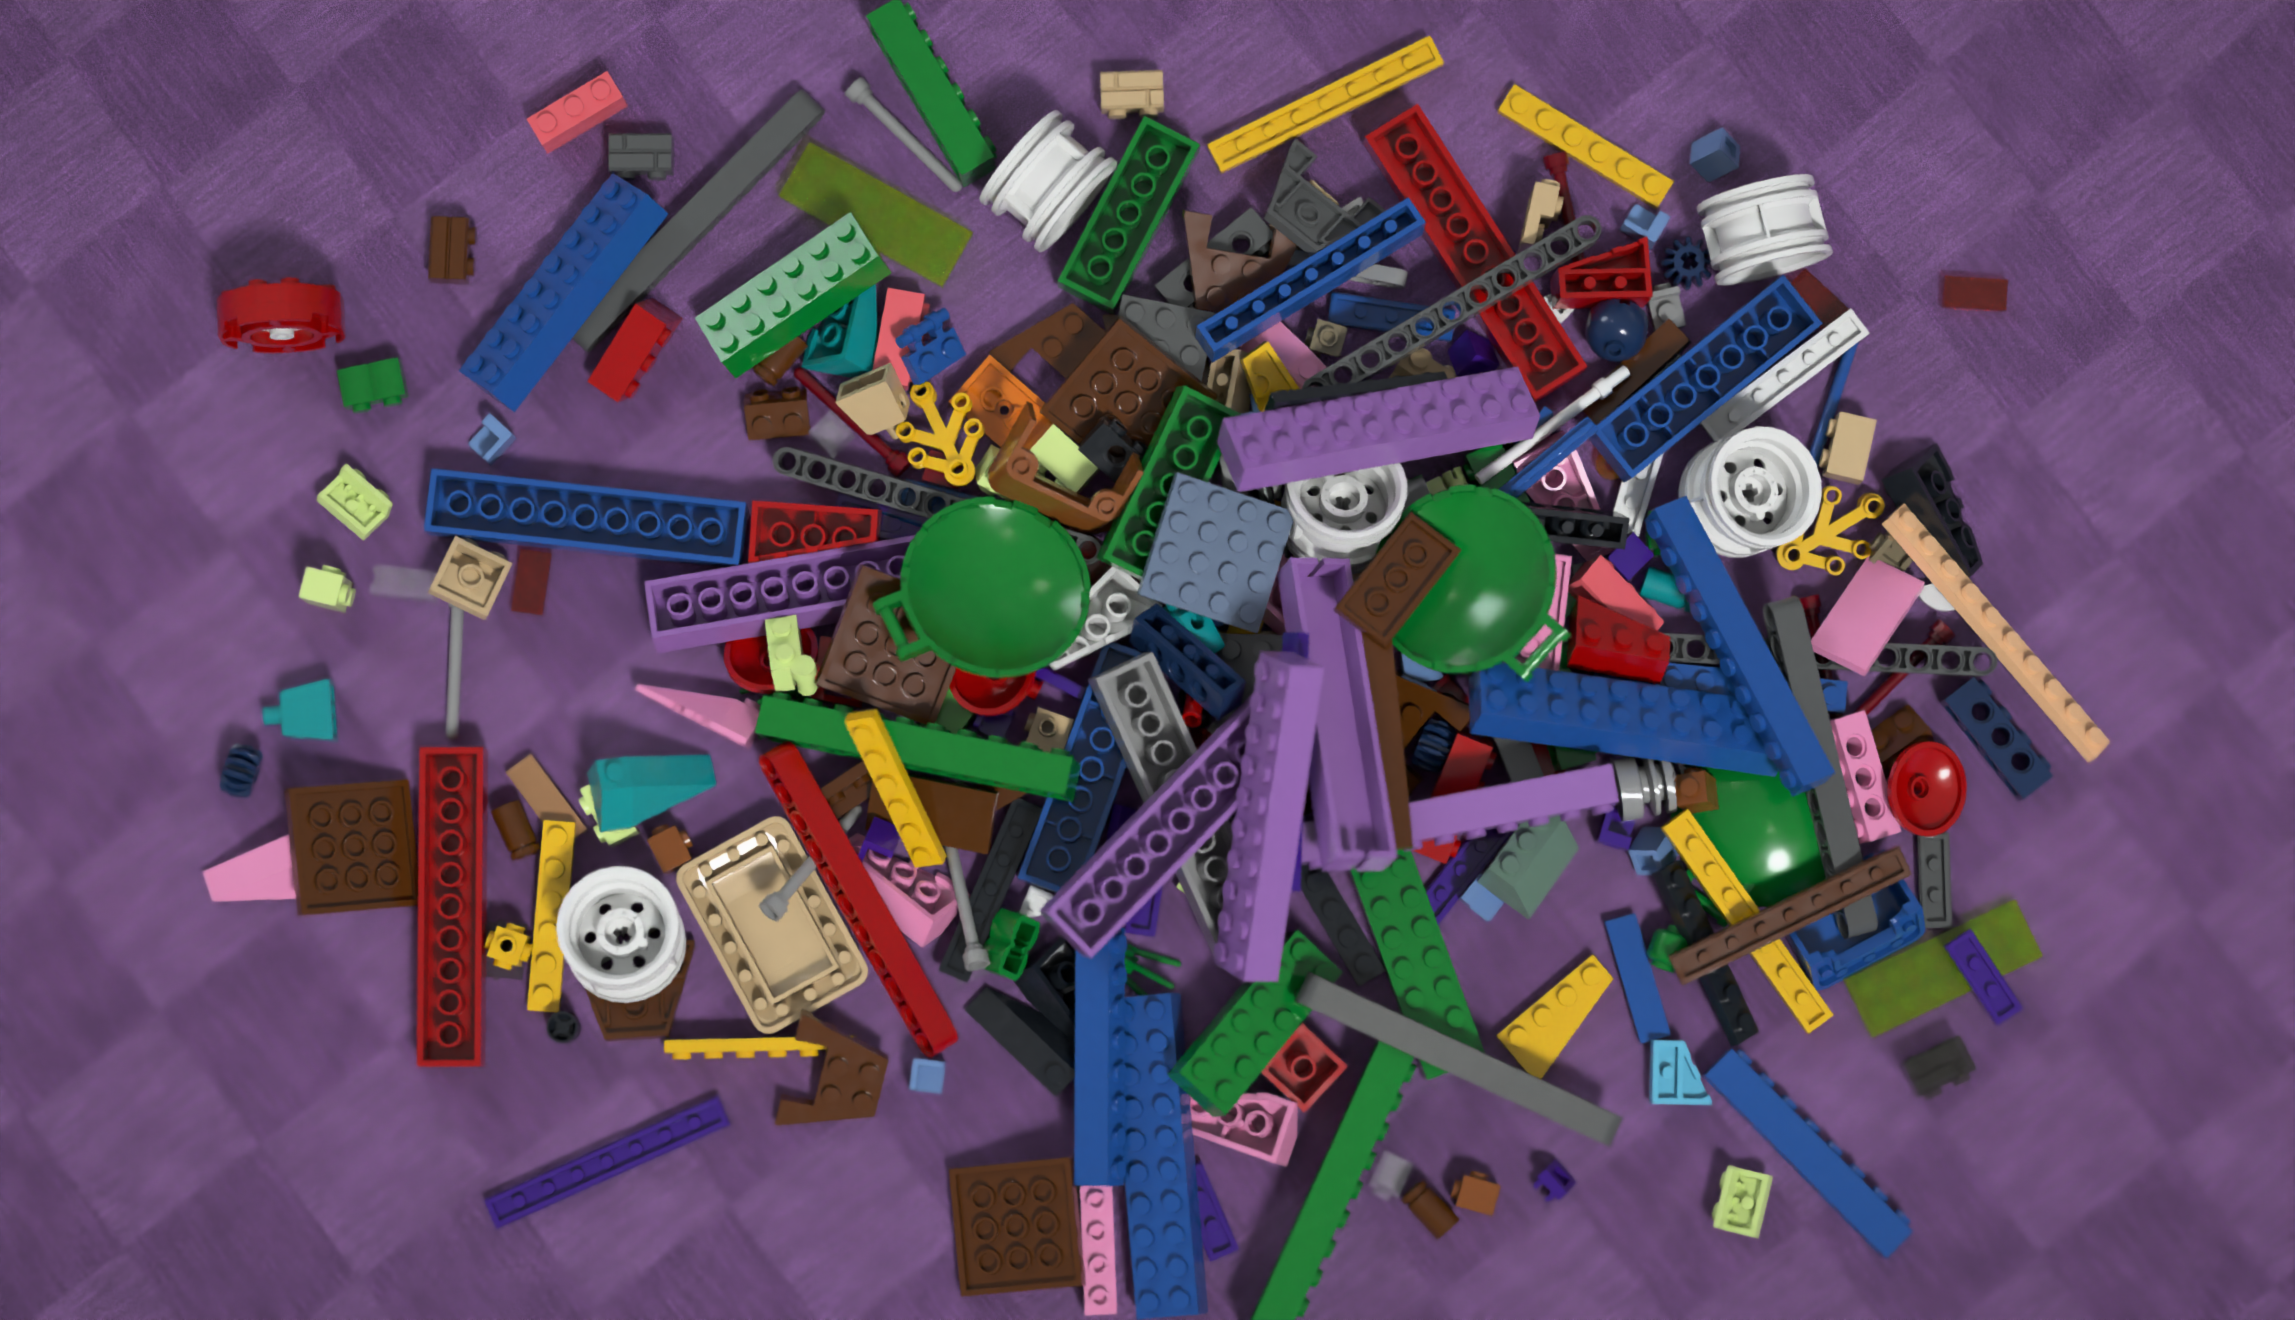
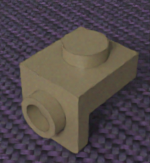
M1318 319L1315 328L1309 327L1304 344L1310 346L1309 349L1318 358H1320L1321 353L1338 358L1342 351L1347 327Z
M1888 531L1884 535L1881 532L1878 533L1869 545V548L1872 549L1869 561L1873 564L1879 559L1904 572L1913 562Z

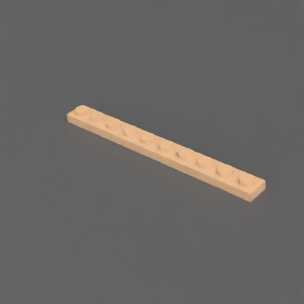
M1904 503L1898 507L1882 523L1884 528L1987 647L1995 653L1999 661L2088 763L2097 758L2110 743V740Z

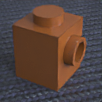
M1689 768L1684 770V774L1676 775V801L1680 809H1688L1691 814L1719 809L1716 778L1705 770L1703 771L1702 768Z
M666 823L651 831L653 836L648 838L647 841L665 875L680 869L684 864L694 859L689 850L693 843L685 829L680 831L676 825L670 827Z
M1471 1171L1469 1176L1462 1175L1460 1181L1455 1179L1450 1198L1455 1199L1454 1206L1493 1216L1501 1185L1488 1182L1489 1175Z

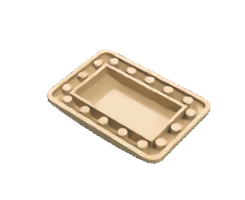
M777 816L758 823L684 864L678 870L676 876L680 891L751 1021L759 1031L767 1034L777 1032L799 1020L802 1009L813 1012L860 986L868 977L867 964L816 870L809 875L788 900L789 905L787 906L788 910L779 921L771 920L761 911L759 904L768 894L779 892L808 858L791 825L786 819Z

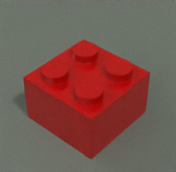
M1301 1023L1261 1073L1292 1102L1298 1103V1107L1305 1113L1348 1065Z

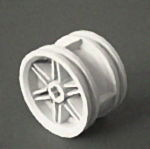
M1058 110L1047 114L1019 141L993 173L979 198L984 206L993 204L991 211L996 216H1000L1008 211L1025 225L1026 228L1022 238L1026 242L1035 240L1034 249L1038 252L1048 249L1076 222L1103 189L1117 166V161L1113 157L1104 159L1105 150L1101 147H1097L1089 152L1071 137L1074 124L1070 120L1062 123L1063 116Z
M1796 174L1751 183L1720 193L1698 204L1696 207L1698 214L1706 217L1700 224L1706 239L1711 266L1714 270H1719V273L1714 277L1716 284L1735 285L1771 278L1810 266L1832 255V246L1824 244L1828 240L1829 235L1825 227L1818 193L1816 190L1810 189L1815 184L1812 175Z
M1753 427L1742 430L1728 438L1718 440L1702 448L1687 463L1681 475L1678 490L1679 498L1687 496L1717 554L1729 558H1744L1755 555L1769 548L1789 543L1801 536L1813 523L1819 511L1822 496L1821 478L1817 464L1810 452L1798 439L1785 431L1773 427ZM1758 459L1762 463L1763 468L1755 467L1754 460ZM1765 517L1771 519V522L1769 524H1766L1763 519Z
M1396 463L1285 483V492L1280 507L1288 509L1293 518L1292 527L1287 539L1288 550L1295 557L1317 558L1318 563L1323 558L1350 559L1352 574L1363 572L1377 555L1376 551L1381 539L1392 532L1401 518L1407 498V480L1401 464ZM1366 488H1368L1373 494H1367ZM1308 490H1310L1314 496L1309 495L1307 493Z
M618 866L597 870L575 884L562 902L556 928L559 946L574 976L585 989L597 997L620 1003L642 1001L662 991L680 971L685 958L687 941L684 924L669 891L659 880L647 872L632 867ZM641 903L644 908L640 913H635L631 910L633 904ZM604 905H610L611 910L602 915L600 908ZM658 929L661 932L660 937L651 939L648 935ZM589 932L596 935L593 943L585 942V936ZM625 933H628L629 942L623 941L620 944L617 939L619 935L624 937ZM636 956L645 959L643 967L637 968L634 966L633 960ZM612 959L613 966L609 970L603 969L601 965Z

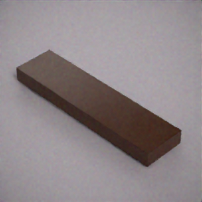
M1670 319L1666 320L1646 339L1645 345L1637 355L1629 360L1622 361L1604 379L1623 365L1629 370L1631 375L1612 389L1613 393L1603 400L1599 398L1584 409L1583 412L1595 424L1599 423L1655 377L1690 345L1691 341Z

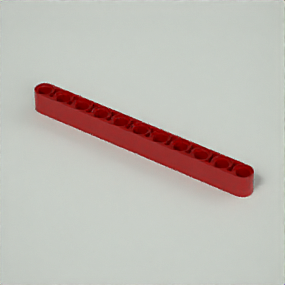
M785 741L759 757V764L766 779L918 1048L926 1057L933 1058L958 1041V1034L796 746L790 741Z

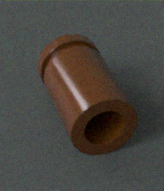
M797 337L751 369L762 381L774 387L778 383L777 379L779 380L785 375L807 349L808 345L800 337Z
M520 800L509 802L491 811L505 847L511 853L509 856L512 862L526 859L541 850L539 843H536L537 838Z
M1422 1179L1409 1188L1400 1200L1404 1205L1407 1204V1208L1438 1240L1460 1219L1430 1186H1427L1428 1183Z

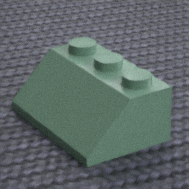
M1560 816L1549 818L1550 822L1547 825L1529 828L1528 822L1518 824V829L1513 831L1477 881L1528 920L1579 850L1566 822H1561Z

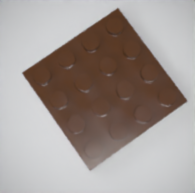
M1119 316L1041 407L1040 413L1078 444L1106 415L1111 421L1114 418L1120 421L1128 431L1126 434L1133 441L1140 440L1149 447L1178 386L1185 385L1213 400H1216L1218 395L1122 316ZM1114 445L1109 448L1110 454L1114 457H1122L1126 454L1121 446Z
M860 564L815 684L926 725L927 723L935 724L957 667L942 660L932 651L901 662L896 654L898 649L881 615L876 614L872 604L880 598L900 591V578ZM902 606L892 609L908 642L917 641L918 638Z
M409 779L284 789L298 917L418 906V861Z
M1074 1157L949 1169L961 1297L1086 1285L1077 1187L1074 1185Z

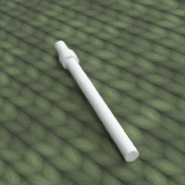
M1623 365L1605 379L1603 377L1598 379L1591 385L1592 389L1537 428L1532 439L1518 442L1477 472L1474 476L1478 483L1484 484L1599 398L1603 400L1613 393L1612 389L1631 375L1629 370Z

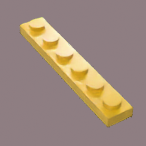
M1515 84L1497 111L1500 115L1559 151L1567 152L1568 156L1656 210L1674 182Z
M877 709L848 713L844 722L914 867L944 864L947 855Z
M543 820L527 1010L557 1013L560 1012L565 957L559 946L556 928L562 902L571 890L576 822Z
M795 1037L664 1040V1053L672 1054V1060L691 1059V1053H704V1059H723V1052H736V1058H755V1052L768 1051V1057H787V1051H799L800 1057L819 1056V1050L827 1049L826 1046L797 1041Z

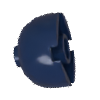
M1609 299L1599 302L1589 311V316L1586 320V340L1591 350L1600 358L1613 362L1629 360L1637 355L1645 345L1648 332V318L1645 311L1637 304L1630 302V305L1620 303V299Z

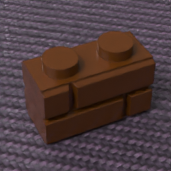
M431 217L428 279L431 283L468 285L469 277L475 276L476 260L475 257L470 256L471 245L477 244V227L472 226L469 218Z

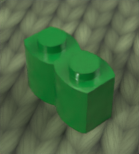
M390 358L336 370L343 406L347 410L352 409L353 414L371 411V405L383 403L384 407L397 406L402 404V399L409 397L402 360L399 358Z
M1001 908L992 921L990 938L983 945V948L988 951L990 964L983 970L1013 981L1018 980L1026 967L1028 951L1037 940L1040 922L1026 915Z

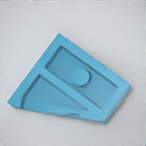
M1650 1040V1104L1712 1105V1099L1701 1082V1075L1690 1058L1691 1054L1685 1041Z

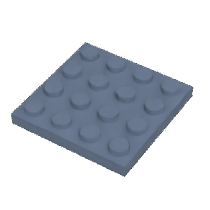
M1175 473L1137 595L1258 634L1292 527L1293 518L1288 509L1181 473Z

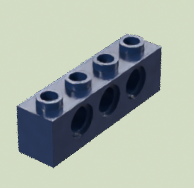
M1158 603L1134 618L1130 643L1141 653L1153 652L1160 669L1218 721L1241 705L1246 681Z
M1972 677L1939 703L2019 802L2027 798L2053 777L2049 771L2052 767L2042 754L2036 755L2029 745L2032 742L2028 735L2022 729L2017 731L2010 722L2012 716L2002 704L1997 706L1990 697L1992 691L1982 679L1977 681L1975 677ZM1974 704H1979L1985 708L1986 717L1983 721L1976 720L1973 717L1972 707ZM1994 729L2004 732L2006 741L2003 746L1996 745L1993 742L1991 735ZM2014 754H2020L2025 759L2026 765L2022 771L2016 770L2012 766L2011 759Z

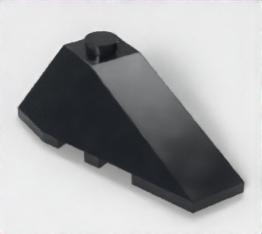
M1935 443L1895 466L1881 481L1884 484L1887 495L1891 497L1895 506L1898 508L1905 503L1968 577H1971L1984 563L1972 528L1963 522L1961 509L1964 508L1961 498H1955L1950 483L1955 480L1952 470L1938 444Z
M1060 934L1028 956L1022 975L1014 983L1025 998L1075 1044L1076 949Z
M985 987L965 1008V1011L1055 1097L1075 1078V1044L1041 1012L988 987Z

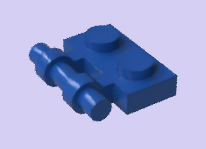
M941 308L937 312H929L923 317V321L917 325H909L903 329V334L895 339L896 344L900 348L908 346L910 350L901 358L914 385L923 384L966 355L954 327L942 329L943 322L950 318L949 312L945 308ZM928 332L931 338L922 343V336Z

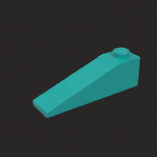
M876 284L823 319L818 330L812 329L808 337V347L805 350L802 362L803 368L848 378L872 371L877 348Z
M710 755L626 756L595 760L587 772L600 833L631 829L642 821L654 815L657 816L665 812L666 809L680 802H685L717 785Z

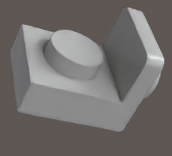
M1670 283L1652 287L1653 297L1647 305L1653 330L1656 331L1668 319L1678 328L1685 327L1686 322L1679 297L1681 293L1680 287H1671Z

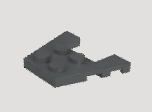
M1295 139L1287 153L1264 220L1312 256L1386 210L1368 197L1353 215H1349L1301 177L1318 156Z

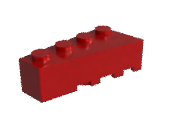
M752 500L748 563L880 541L882 510Z
M1466 727L1460 732L1456 729L1454 743L1442 766V773L1436 780L1430 799L1483 789L1485 782L1480 781L1484 769L1491 770L1497 753L1492 752L1493 738L1470 734V729ZM1454 836L1455 841L1453 843L1435 846L1434 840L1422 842V849L1412 851L1446 864L1449 856L1456 857L1461 840Z

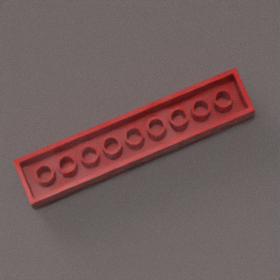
M1418 103L1364 137V146L1400 202L1409 197L1425 220L1426 224L1422 236L1457 290L1515 256L1514 251ZM1501 273L1497 276V282L1500 286L1510 287L1513 285V279L1509 274ZM1534 282L1475 316L1507 368H1519L1534 403L1582 374L1588 367ZM1474 289L1469 294L1471 300L1475 303L1486 301V294L1480 289Z
M419 747L417 1067H486L487 949L484 947L487 940L488 750L484 747Z

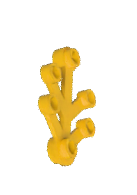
M926 381L921 385H913L910 389V398L917 407L923 408L935 434L915 429L910 422H902L896 427V435L904 443L915 442L943 450L947 460L928 456L924 449L916 447L908 454L909 462L916 469L927 468L944 473L946 480L954 486L969 484L975 475V465L971 458L978 440L985 433V428L981 421L972 418L965 423L964 431L967 437L959 453L954 444L966 413L972 408L971 399L965 393H957L953 396L951 404L954 410L946 428L935 405L937 392L932 384ZM926 388L924 395L917 396L919 390ZM960 400H967L965 406L957 407ZM972 426H979L977 432L970 433V429ZM904 429H911L909 435H901ZM919 454L923 455L921 461L914 462L915 456ZM958 466L964 467L961 473H954Z
M1824 487L1813 534L1803 539V533L1793 541L1778 546L1776 559L1779 565L1787 570H1797L1806 564L1825 569L1827 573L1832 575L1841 574L1845 568L1842 558L1834 555L1826 558L1809 553V551L1819 545L1849 552L1859 559L1869 557L1872 551L1869 548V542L1862 539L1853 541L1837 537L1836 535L1866 517L1870 519L1879 517L1885 508L1882 497L1874 493H1864L1859 497L1855 509L1830 523L1834 505L1841 501L1842 493L1837 487ZM1830 490H1834L1836 494L1832 501L1827 500V493ZM1875 500L1877 508L1875 511L1870 512L1868 505L1871 501ZM1863 543L1865 545V552L1858 555L1856 551L1857 546ZM1792 549L1797 551V557L1794 560L1788 558V553ZM1833 560H1837L1839 563L1835 571L1830 569V563Z

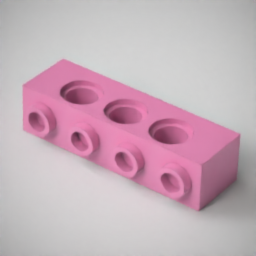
M1865 710L1830 719L1859 844L1872 842L1901 832L1900 825L1896 821L1889 805L1888 785Z
M1080 1186L1082 1249L1086 1285H1084L1085 1315L1117 1314L1112 1186Z

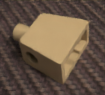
M891 363L841 383L835 402L866 434L873 435L886 429L892 439H898L896 427L906 420L910 406L909 398ZM908 428L903 430L902 436L907 432Z

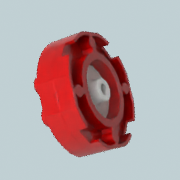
M293 277L282 278L280 283L269 284L266 280L254 279L248 281V286L222 291L221 295L217 298L218 337L223 345L233 349H238V341L252 344V350L255 353L306 352L326 348L325 339L335 336V342L340 343L346 338L344 299L341 293L336 290L335 285L300 283V279Z

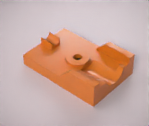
M991 355L983 361L955 393H965L972 401V408L966 413L964 419L967 421L972 418L980 420L985 428L984 435L999 448L1005 442L1027 401L1033 404L1037 422L1024 443V448L1030 450L1053 425L1050 420L1040 413V409L1045 402ZM951 398V399L948 401V405H950V406L953 408V406H952V404H951V401H952V398ZM960 400L957 407L965 406L967 400ZM1002 406L1008 407V414H1001L1000 408Z

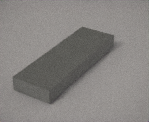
M1949 833L1928 837L1916 835L1918 902L1923 908L1925 927L1952 928Z

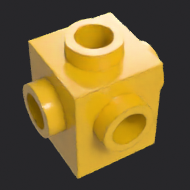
M507 922L505 928L497 926L496 931L491 930L489 932L484 948L489 950L487 956L494 958L493 965L511 971L512 965L521 967L523 961L528 962L533 944H530L532 937L524 935L525 928ZM505 940H510L513 944L509 952L502 950V944Z

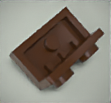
M788 386L781 391L771 392L766 389H757L751 391L750 394L744 395L748 441L811 435L806 388L800 389L797 386Z
M1906 704L1871 729L1885 779L1889 777L1894 762L1906 748L1922 741L1935 742L1930 727L1909 704Z

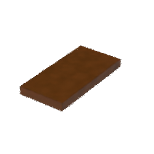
M1410 512L1333 611L1385 649L1456 559L1461 549Z
M907 773L942 846L982 854L990 852L999 791ZM873 780L865 826L867 831L874 817L894 824Z

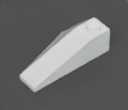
M1112 566L1091 587L1087 618L1075 642L1061 657L1049 666L1057 670L1130 634L1135 617L1156 603L1161 607L1162 605L1158 601L1137 595L1140 584L1129 574Z

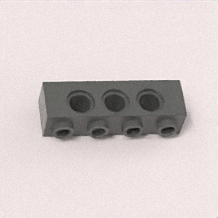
M1251 207L1207 243V247L1236 252L1232 247L1233 242L1243 239L1250 245L1249 250L1243 254L1264 257L1270 251L1273 232ZM1189 258L1155 285L1154 291L1163 302L1195 308L1193 292L1187 291L1184 287V282L1191 278Z

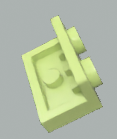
M348 464L341 468L339 475L318 494L316 499L318 503L363 541L389 517L393 506L389 496L383 490L376 489L366 480L362 472L352 469Z
M1728 1165L1727 1170L1722 1173L1719 1187L1722 1190L1720 1200L1715 1204L1712 1212L1714 1228L1759 1239L1773 1176Z

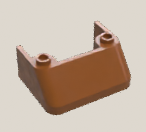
M1027 401L988 471V480L991 488L1009 499L1039 509V513L1081 533L1091 534L1098 531L1120 515L1144 472L1139 455L1134 452L1132 453L1112 490H1100L1093 495L1092 499L1036 473L1039 464L1036 455L1023 447L1037 422L1033 404Z

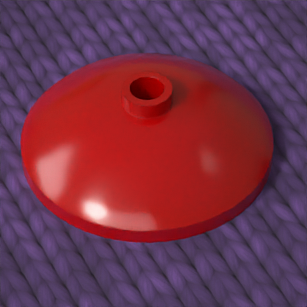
M811 628L800 629L803 655L813 658L816 665L818 660L816 636ZM767 635L726 642L724 663L731 679L740 687L751 692L761 694H773V692H776L770 668Z
M956 668L949 688L956 701L968 711L982 716H996L1012 710L1023 701L1034 683L1036 671L1016 677L996 678L975 675Z
M1932 741L1918 742L1906 748L1894 762L1888 780V801L1896 821L1906 831L1914 835L1928 837L1947 831L1959 818L1966 800L1967 782L1964 768L1957 755L1947 746Z

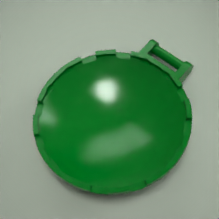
M1475 485L1451 486L1449 489L1433 495H1425L1402 512L1401 518L1392 532L1381 539L1376 554L1410 512L1461 549V552L1393 637V645L1417 664L1439 672L1471 673L1505 662L1521 678L1528 682L1534 676L1532 672L1562 640L1565 642L1571 636L1566 629L1548 614L1554 598L1557 579L1556 558L1548 533L1537 516L1527 506L1508 493L1498 489L1477 487ZM1544 625L1552 630L1549 636L1523 664L1520 663L1515 657Z
M995 497L966 499L940 510L923 524L922 528L911 540L905 553L900 575L901 590L878 599L872 606L876 614L881 615L898 649L896 654L901 662L932 651L952 666L975 675L996 678L1026 675L1050 665L1061 657L1075 642L1086 621L1089 611L1091 585L1086 562L1076 542L1056 520L1054 522L1051 521L1048 517L1039 513V509L1017 500L1013 502L996 500ZM902 606L918 638L917 641L908 642L892 609Z
M1688 764L1682 765L1678 775L1684 774V770L1689 768H1702L1703 771L1705 770L1716 778L1719 809L1693 813L1692 815L1757 907H1769L1826 879L1805 792L1792 797L1789 789L1783 786L1779 772L1775 777ZM1677 806L1676 812L1671 813L1670 819L1674 818L1683 810ZM1687 868L1686 872L1688 874L1690 881H1692L1695 878V876L1692 874L1690 869ZM1694 889L1704 911L1714 917L1718 925L1725 928L1728 923L1714 903Z

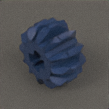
M1690 236L1685 238L1684 246L1678 239H1675L1672 243L1674 249L1667 247L1664 250V254L1669 259H1663L1661 266L1671 268L1664 273V278L1667 279L1674 276L1673 287L1678 286L1680 281H1683L1685 291L1690 290L1691 281L1697 288L1702 287V278L1709 280L1712 276L1711 272L1707 270V268H1712L1711 260L1705 259L1709 256L1708 249L1700 250L1703 245L1702 240H1698L1695 246H1692ZM1687 257L1693 260L1692 266L1688 270L1682 267Z
M1429 719L1424 725L1411 756L1412 764L1426 772H1439L1456 735L1455 728L1442 720Z
M236 743L233 745L220 777V789L233 797L248 798L253 792L260 774L263 760L262 752L247 744Z

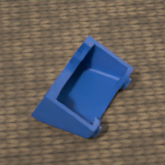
M1885 849L1878 853H1870L1864 856L1863 861L1885 851ZM1904 879L1871 894L1878 927L1875 931L1845 939L1840 934L1835 914L1832 913L1786 935L1802 968L1816 990H1824L1914 943L1923 936L1926 930L1923 908Z

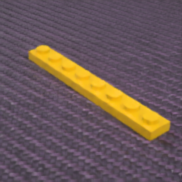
M1427 36L1207 144V148L1220 174H1223L1443 66L1444 61L1431 36Z
M1688 809L1683 810L1660 827L1729 926L1760 911ZM1780 939L1749 953L1805 1033H1811L1833 1016L1829 1007Z

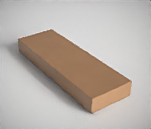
M529 754L505 772L542 822L543 820L576 822L575 839L588 830L532 754Z

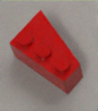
M1648 236L1622 247L1618 246L1603 254L1593 255L1559 267L1550 278L1552 309L1592 308L1599 302L1609 299H1620V303L1630 305V302H1633L1639 307H1644L1653 297Z
M654 298L635 303L587 382L616 402H621L627 398L632 399L641 386L639 383L640 379L652 369L657 360V355L668 343L683 318Z
M1578 595L1569 617V633L1571 636L1568 638L1567 668L1660 684L1670 661V636Z

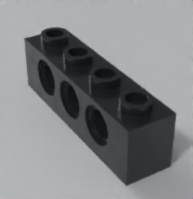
M1105 415L1083 438L1078 450L1116 483L1132 453L1138 454L1140 461H1142L1148 447L1140 440L1133 441L1126 434L1128 431L1120 421L1115 418L1111 421ZM1114 445L1121 446L1126 454L1122 457H1114L1110 454L1109 448Z
M1522 502L1540 520L1551 542L1625 549L1630 518L1619 512Z

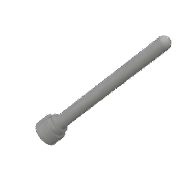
M862 77L858 78L844 95L853 104L856 102L859 105L863 104L953 192L960 191L962 188L961 182L872 96L873 92L869 89L871 85Z
M448 603V607L451 608L446 737L454 740L458 737L464 610Z
M860 805L848 811L839 821L845 834L862 815L863 809ZM811 856L805 860L779 892L768 894L759 904L761 911L771 920L779 921L788 910L787 906L789 905L788 900L815 870L816 865Z
M944 846L967 945L963 954L965 969L968 971L981 970L990 964L988 951L983 948V945L979 944L957 848Z

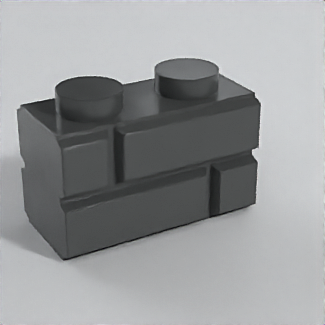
M609 133L610 174L613 173L625 181L635 180V175H648V180L664 181L666 180V175H674V137L672 133Z

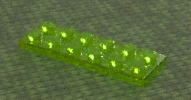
M811 142L807 145L779 194L780 199L829 226L851 212L865 229L880 254L941 288L946 284L973 236L972 231Z
M2016 899L1843 980L1870 1037L1878 1036L1972 991L1943 948V945L1970 928L2002 976L2043 957Z

